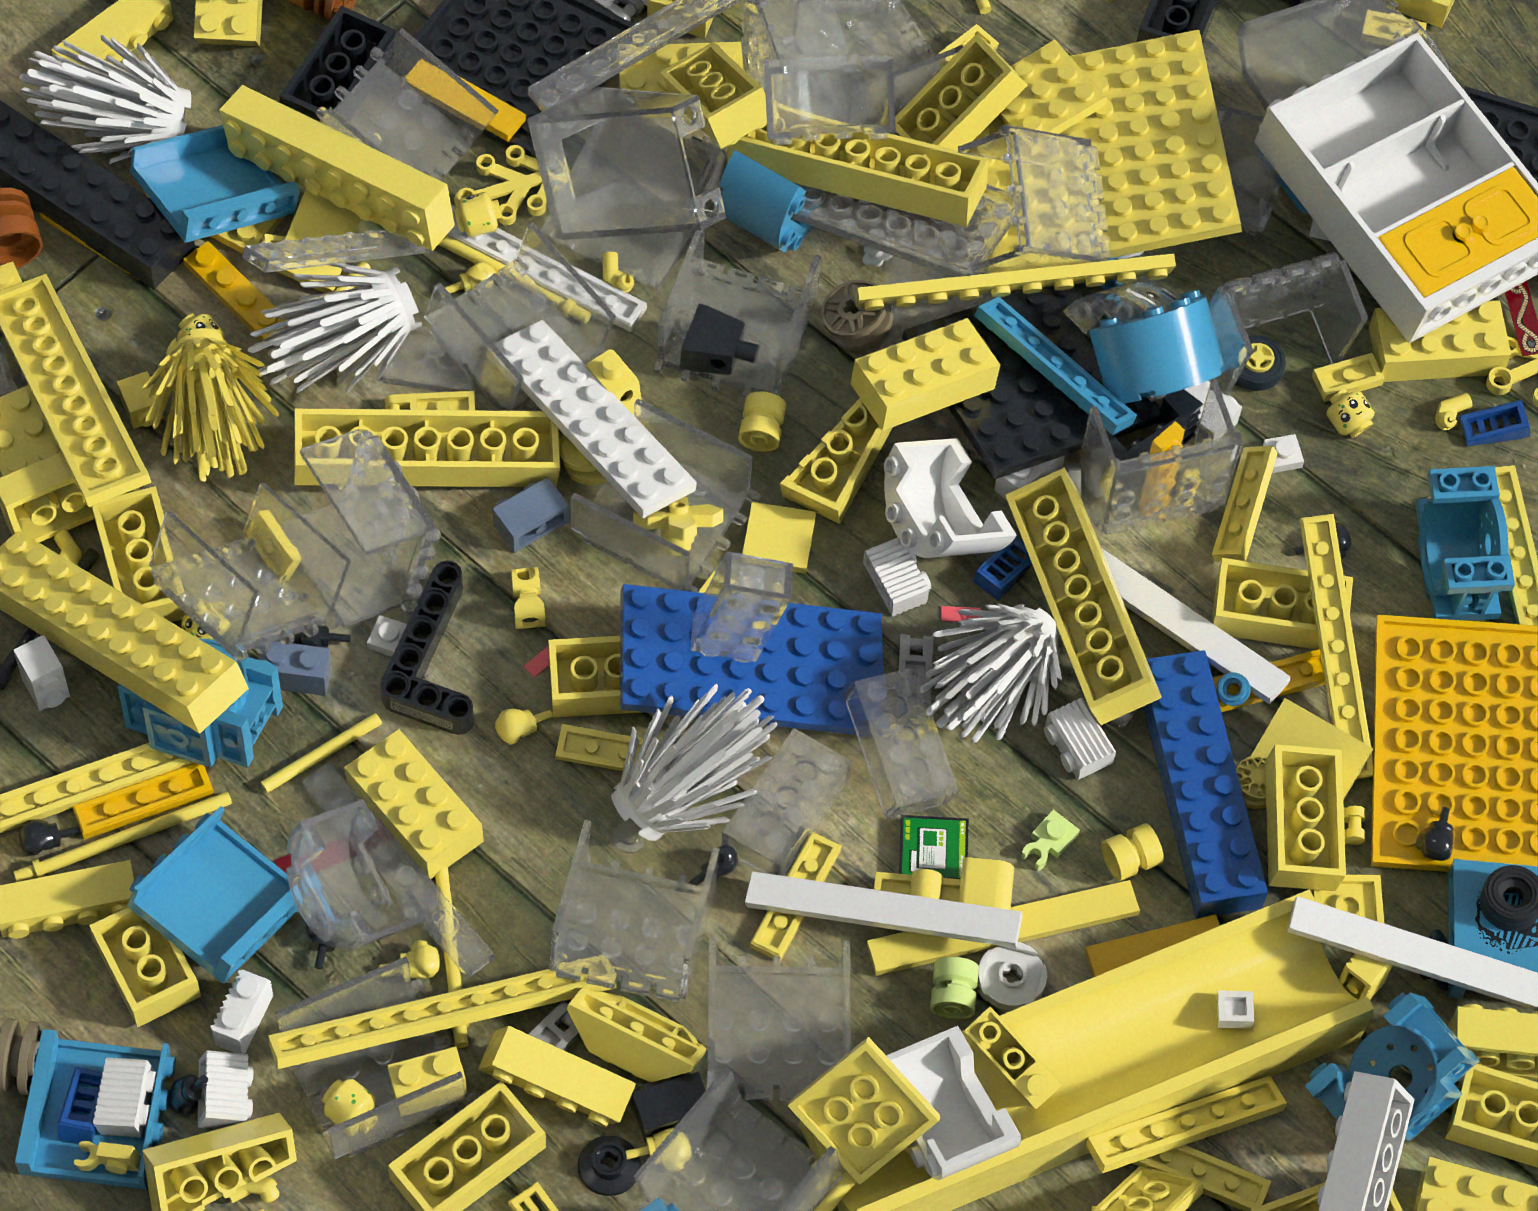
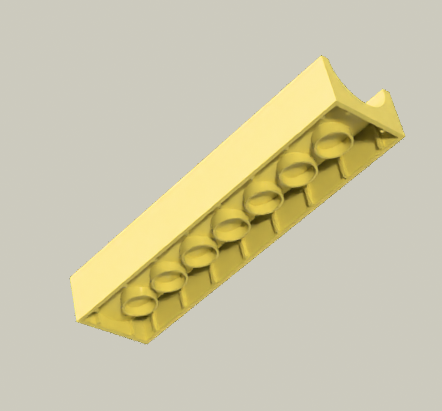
M1309 889L1000 1015L1001 1019L1062 1084L1037 1109L1033 1107L964 1030L961 1031L973 1051L974 1073L996 1111L1003 1108L1007 1110L1021 1135L1020 1145L1017 1148L941 1180L933 1179L923 1166L917 1168L911 1155L902 1150L859 1185L856 1182L838 1203L837 1207L839 1211L954 1210L1090 1153L1086 1147L1088 1137L1269 1075L1272 1077L1361 1039L1375 1008L1369 997L1357 1000L1343 987L1326 957L1321 942L1287 932L1294 899L1299 896L1316 902ZM1218 990L1253 991V1029L1218 1028ZM800 1120L799 1126L827 1186L831 1190L847 1170Z

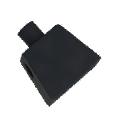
M699 303L681 348L679 368L730 375L733 372L737 359L755 363L760 345L744 341L746 324L743 321Z

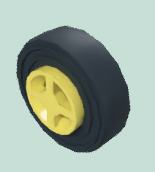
M1261 335L1247 336L1240 339L1232 347L1228 359L1229 373L1234 381L1243 388L1253 391H1263L1274 387L1282 378L1286 366L1285 354L1279 344Z

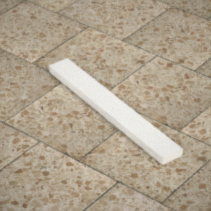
M451 205L455 226L448 232L447 236L569 298L572 296L578 298L579 303L594 310L595 315L629 332L633 330L646 311V302L618 288L612 287L608 283L499 228L488 234L469 237L465 231L460 232L454 211L455 206Z
M1102 549L1120 596L1127 608L1190 651L1205 650L1208 663L1222 673L1236 672L1242 674L1249 681L1250 692L1269 705L1290 682L1288 674Z
M753 871L745 900L746 907L1012 948L1017 947L1023 918L1021 911Z
M1299 896L1294 899L1287 932L1538 1011L1537 972Z

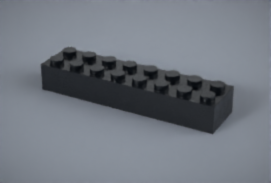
M0 100V188L22 190L28 195L33 210L39 214L42 213L153 290L195 249V242L185 243L150 198Z

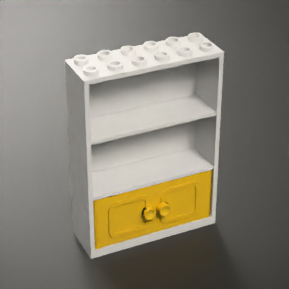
M1419 33L1408 38L1405 36L1400 37L1390 47L1384 50L1376 49L1366 59L1358 63L1353 61L1347 64L1342 71L1334 75L1327 74L1309 88L1303 86L1296 90L1291 97L1285 100L1277 99L1267 107V113L1263 122L1259 125V132L1254 143L1409 343L1538 275V183Z

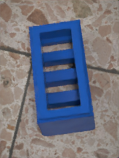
M1522 400L1459 416L1467 446L1517 440L1531 436ZM1515 417L1517 424L1511 426L1509 418ZM1497 419L1503 420L1504 428H1498ZM1483 421H1490L1492 431L1486 432ZM1477 422L1480 434H1473L1470 423Z
M1015 537L1007 547L995 552L976 570L973 582L999 601L1033 565L1024 542ZM1014 548H1017L1019 551L1025 554L1027 558L1024 560L1012 550ZM1008 555L1010 558H1012L1014 561H1016L1019 565L1016 567L1014 564H1012L1010 561H1008L1005 557ZM1001 563L1003 566H1005V567H1006L1007 569H1009L1011 572L1008 574L1006 571H1004V570H1003L1001 567H999L998 565ZM992 571L996 572V573H997L998 575H1000L1003 579H1002V580H999L997 577H995L993 574H991V572H992Z
M75 1067L58 1121V1139L74 1143L81 1141L93 1143L97 1130L93 1124V1119L95 1118L94 1113L96 1111L97 1099L99 1098L98 1093L100 1091L102 1072ZM79 1083L98 1086V1090L79 1087ZM76 1097H81V1098L91 1099V1100H94V1102L85 1101V1100H79V1099H75V1098H76ZM72 1110L89 1113L90 1116L72 1113Z

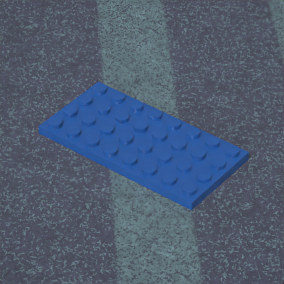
M623 584L620 590V710L656 713L658 708L662 713L668 698L673 696L674 702L668 715L685 716L698 699L700 701L704 694L708 693L715 684H718L716 693L695 718L703 715L713 703L719 702L724 696L727 698L734 692L735 700L745 689L749 688L752 692L744 701L746 706L757 696L761 695L764 697V702L756 708L761 712V715L758 717L759 723L767 716H774L766 725L777 722L778 727L881 738L885 733L882 613Z

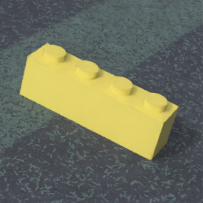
M118 0L66 38L65 41L107 61L106 56L110 55L120 62L123 58L101 40V35H104L110 41L111 37H113L129 51L137 48V42L141 46L144 45L148 38L156 32L164 30L173 20L171 2L169 0ZM63 41L57 45L76 55H80L76 53L74 50L64 46ZM51 49L53 57L55 54L70 61H73L75 63L86 66L85 64H82L76 60H73L67 56H64L56 52L54 49Z
M131 860L0 885V931L2 937L18 939L26 937L31 932L41 930L54 932L66 925L76 923L89 925L127 908L132 894L129 888L135 881Z

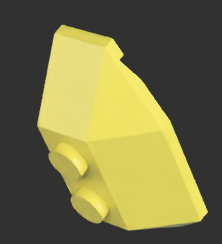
M582 987L568 1004L567 1011L588 1052L648 1082H655L691 1072L706 1052V1048L699 1044L697 1039L684 1026L623 996L606 992H593L591 989Z

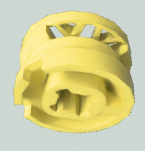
M1258 755L1247 757L1236 768L1246 808H1266L1265 765L1261 763L1267 757Z

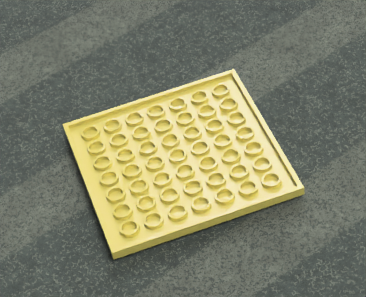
M1199 30L1072 55L1070 57L1106 96L1107 105L1030 152L999 116L968 145L969 154L989 158L987 187L978 203L989 273L1089 263L1242 232Z

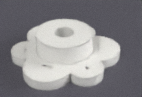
M883 235L874 237L864 247L866 254L863 256V263L866 266L874 265L879 267L883 264V261L889 260L894 254V249L892 248L893 240L885 238Z

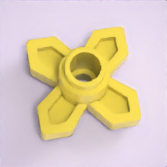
M683 497L645 518H642L636 511L633 512L634 526L647 530L662 529L661 540L665 543V549L671 552H686L690 550L691 544L694 542V536L697 535V527H714L723 522V508L710 504L688 506L687 497Z

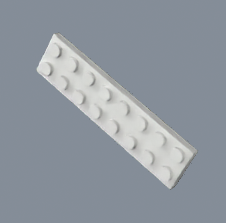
M544 320L490 345V355L642 518L696 491L697 482L618 398L592 375L581 359Z

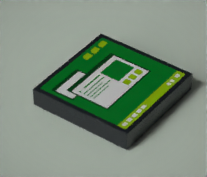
M901 815L899 874L912 875V872L915 870L929 869L939 872L943 878L961 879L963 859L968 857L969 818Z

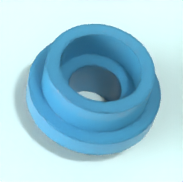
M1227 673L1218 681L1217 695L1226 705H1241L1250 695L1249 681L1240 673ZM1232 684H1238L1240 687L1239 693L1234 696L1228 693L1229 687Z

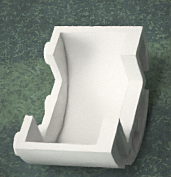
M958 438L894 443L889 457L884 462L886 519L891 523L902 546L919 557L935 558L996 552L1007 547L1017 536L1002 511L991 512L985 523L982 524L962 491L959 483L972 461Z
M958 1026L886 1055L941 1116L940 1120L910 1144L911 1148H909L915 1166L917 1168L923 1166L933 1179L941 1180L1017 1148L1020 1145L1021 1135L1007 1110L1003 1108L996 1111L974 1073L973 1051Z

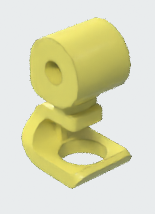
M538 567L511 569L513 598L519 597L514 606L515 628L545 627L544 603L538 597V595H541ZM526 618H537V619H538V620H536V621H534V622H523V621H522V620H524V619H526Z

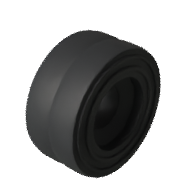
M1517 865L1502 866L1493 871L1486 879L1480 894V907L1485 918L1495 927L1505 931H1521L1533 925L1538 919V876L1529 869ZM1508 891L1516 892L1521 897L1522 903L1519 905L1508 904L1503 894Z

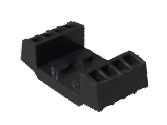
M1185 389L1172 392L1163 397L1160 411L1163 413L1162 422L1157 423L1153 433L1144 440L1142 438L1137 439L1126 450L1111 433L1102 438L1095 446L1090 475L1088 476L1099 498L1102 499L1118 490L1130 491L1142 483L1152 441L1174 422H1177L1185 430L1181 444L1183 446L1195 436L1194 432L1197 428L1196 424L1199 421L1198 416L1201 414L1200 409L1203 403Z

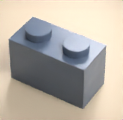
M548 477L540 482L534 481L528 484L522 492L513 497L503 498L492 508L493 524L514 553L570 522L569 505Z
M263 640L259 660H266L272 665L277 666L281 690L326 696L332 669L330 648Z

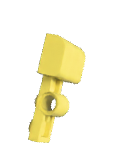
M966 857L962 863L961 879L943 878L939 872L929 869L915 870L912 872V875L876 872L874 890L1010 910L1014 867L1010 863L1001 860Z

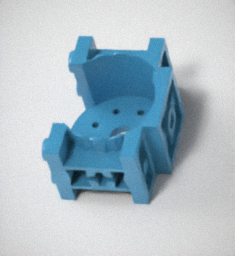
M1495 466L1430 469L1427 476L1431 498L1417 499L1415 507L1420 532L1417 541L1426 597L1430 598L1433 618L1464 621L1499 619L1501 608L1498 593L1501 591H1512L1515 582L1509 555L1506 518L1499 500L1500 493Z
M211 639L200 640L235 660L249 689L200 734L119 684L118 692L126 728L148 735L149 746L152 749L212 768L217 758L248 768L254 758L252 747L271 715L278 717L283 708L277 666L272 665L266 660H256L247 656L243 661L242 657L233 648Z
M1402 993L1387 1006L1390 1011L1384 1017L1390 1025L1372 1032L1359 1044L1353 1054L1349 1068L1340 1064L1330 1063L1327 1066L1326 1063H1323L1311 1072L1309 1077L1312 1080L1305 1087L1313 1097H1318L1338 1120L1339 1116H1343L1346 1105L1344 1092L1349 1081L1352 1082L1354 1071L1390 1078L1391 1072L1395 1067L1400 1065L1408 1067L1412 1072V1082L1405 1090L1415 1100L1405 1140L1411 1141L1463 1095L1454 1083L1480 1060L1460 1042L1432 1009L1434 1007L1424 996L1413 993L1405 995ZM1390 1044H1393V1050L1389 1049ZM1414 1046L1418 1048L1416 1052L1413 1051ZM1375 1060V1066H1372L1370 1061ZM1430 1064L1434 1067L1431 1071L1427 1069Z

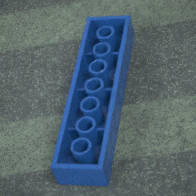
M1206 651L1148 658L1147 662L1162 698L1143 706L1195 918L1199 919L1215 914L1218 916L1262 909L1268 891Z

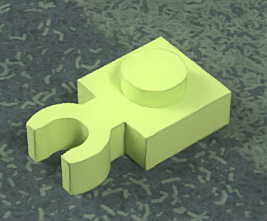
M1053 809L1032 832L1031 838L1035 842L1029 843L1023 848L1021 859L1025 860L1030 854L1038 855L1040 859L1036 862L1034 869L1039 871L1046 865L1048 854L1051 853L1058 858L1076 839L1080 830Z

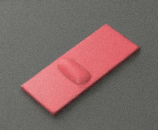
M941 606V621L958 622L968 618H978L979 616L961 615L957 611L961 609L981 610V608Z
M549 646L523 666L534 678L549 666Z

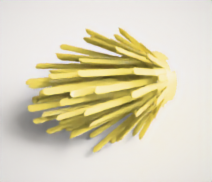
M205 328L190 330V335L178 341L175 338L168 346L166 357L158 365L160 367L146 381L142 388H149L158 378L149 392V398L154 395L156 397L145 419V423L149 421L154 429L160 423L171 391L174 392L160 452L162 456H166L173 426V460L175 465L179 460L180 434H182L181 448L183 460L188 463L189 449L190 457L196 452L198 474L202 482H206V475L209 476L211 466L218 468L221 472L226 470L228 478L234 476L230 448L239 475H243L247 471L240 443L247 446L250 452H256L258 446L264 450V443L255 426L257 422L253 414L260 424H264V417L237 381L238 378L273 415L279 417L278 411L270 403L271 397L264 391L267 389L261 383L263 381L257 377H262L259 374L260 371L244 360L258 367L265 365L261 361L241 352L240 350L242 349L228 344L222 338L221 333ZM236 400H237V402H238V404H239V406H240V408H241V410H242V412H243V414H244V417H243V415H242V413H241V411H240V409H239V407H238V405H237V403H236Z

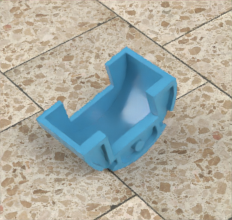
M734 150L719 183L723 190L720 196L718 195L715 198L716 213L782 252L796 251L813 227H820L826 216L824 210L827 205L806 194V190Z
M1199 289L1180 294L1181 298L1170 302V308L1163 310L1162 306L1152 307L1143 311V317L1134 320L1120 321L1118 316L1099 321L1101 327L1089 330L1103 385L1121 402L1125 404L1142 400L1141 397H1152L1154 395L1157 397L1209 381L1220 376L1221 372L1226 371L1207 297L1204 294H1200Z

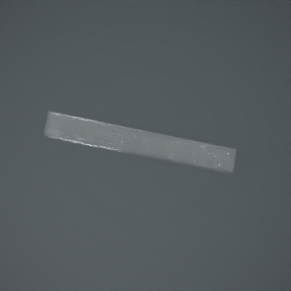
M676 0L528 87V96L547 116L742 0Z
M366 230L363 233L346 232L345 235L337 236L327 234L319 238L304 237L301 240L283 239L282 242L275 243L261 242L257 245L245 246L242 258L267 273L430 253L431 250L423 246H416L407 238L397 233H390L386 230Z
M330 762L302 781L305 790L467 979L495 959L494 952Z

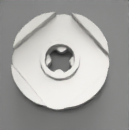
M1017 942L1016 948L999 946L991 951L988 950L983 955L979 964L978 985L981 997L992 1005L1003 1010L1012 1011L1037 1001L1044 992L1047 981V969L1045 964L1043 966L1038 953L1032 947ZM1010 969H1014L1017 971V976L1022 979L1010 983L1007 981V978L1003 977V973L1008 974Z

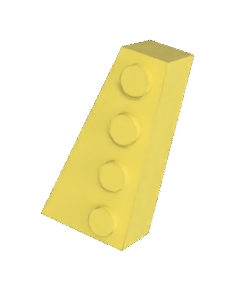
M280 1113L142 1150L152 1211L205 1210V1205L223 1196L226 1199L237 1193L236 1189L253 1180L256 1183L297 1161L292 1128Z

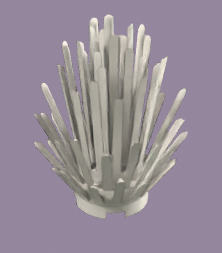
M101 35V40L124 58L123 64L110 55L106 56L107 61L62 40L64 46L80 55H76L59 46H53V49L86 66L55 54L52 57L39 51H34V55L41 58V60L27 59L30 63L42 67L39 71L29 69L27 74L19 76L23 82L40 86L39 90L25 87L20 90L25 95L37 97H30L27 99L28 103L37 104V107L72 114L71 116L36 111V116L61 120H43L40 125L92 130L85 132L84 135L86 137H102L101 142L72 145L71 147L75 150H80L79 153L102 151L103 154L130 149L120 153L118 157L112 158L109 164L132 157L133 147L183 135L187 125L183 123L184 107L191 109V91L177 87L156 59L150 56L138 42L137 49L144 56L143 59L146 62L138 59L113 37H111L110 41L104 35Z
M326 260L329 266L342 268L343 272L365 276L292 274L295 279L326 280L301 282L300 284L303 288L359 287L337 292L301 296L299 298L300 301L261 311L269 319L279 317L285 321L250 333L251 336L257 337L273 332L269 337L263 339L264 341L249 347L248 352L255 353L272 345L278 346L268 351L269 357L273 359L278 358L277 362L259 369V374L263 376L287 368L284 373L271 380L270 385H273L320 362L295 377L294 383H298L305 378L309 379L297 387L296 393H299L337 367H339L340 372L349 367L337 379V385H339L355 371L354 380L345 388V393L347 394L373 364L377 366L381 362L383 365L376 374L378 381L409 332L422 326L421 321L414 320L413 314L419 311L407 283H400L395 274L400 273V270L394 267L383 272Z
M998 604V606L985 605L992 611L961 609L957 611L961 615L979 617L958 621L961 623L960 627L936 631L932 634L935 637H942L986 629L985 632L939 646L938 651H944L966 645L932 663L936 666L926 672V678L941 674L924 684L920 688V693H924L934 685H936L935 689L941 688L966 669L968 670L939 693L935 698L936 702L926 709L927 716H931L959 691L961 692L944 709L945 714L936 722L937 727L943 728L949 722L950 724L946 729L953 730L964 720L961 725L964 731L960 737L964 738L981 720L983 724L971 740V743H976L1007 701L994 723V729L999 727L995 740H1001L1028 681H1031L1021 714L1020 725L1026 722L1029 709L1033 706V703L1034 709L1031 721L1033 726L1036 725L1041 697L1042 714L1046 715L1048 711L1049 671L1051 683L1055 690L1058 684L1057 677L1062 680L1058 660L1061 648H1059L1058 636L1060 633L1056 622L1041 608L1033 610L1024 607V604L1014 607Z
M715 684L708 693L704 694L700 701L698 699L681 721L680 716L674 717L659 742L657 736L674 702L673 696H670L662 713L657 708L652 721L649 723L635 763L634 759L639 739L636 735L637 731L633 726L622 779L614 787L616 791L611 794L613 804L623 820L626 821L631 818L641 828L638 834L651 841L658 840L666 832L704 830L711 828L710 825L729 822L730 819L726 817L694 819L744 807L745 805L741 802L725 806L721 805L752 796L757 793V790L750 789L714 802L686 809L736 786L738 783L736 779L773 758L765 756L760 759V757H753V754L750 753L770 738L769 733L777 727V722L762 729L774 716H767L759 723L758 717L761 715V712L756 708L764 702L763 696H757L747 706L744 701L752 692L749 688L745 689L735 700L734 692L727 698L724 696L719 702L713 703L703 715H700L677 741L716 693L718 684Z

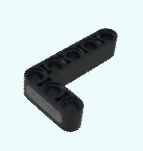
M446 560L436 564L381 679L380 687L382 702L387 710L446 732L461 735L470 731L474 724L472 700L463 693L423 680L463 592L461 567L454 561ZM444 579L454 580V582L449 584L442 583L441 581ZM432 606H439L442 609L438 611H430L428 608ZM421 633L429 635L427 638L419 639L415 637L416 635ZM407 661H414L416 663L410 667L402 665ZM393 689L403 690V692L398 695H393L389 693ZM424 700H432L435 702L430 706H423L420 704ZM455 711H463L466 713L461 717H454L451 715Z

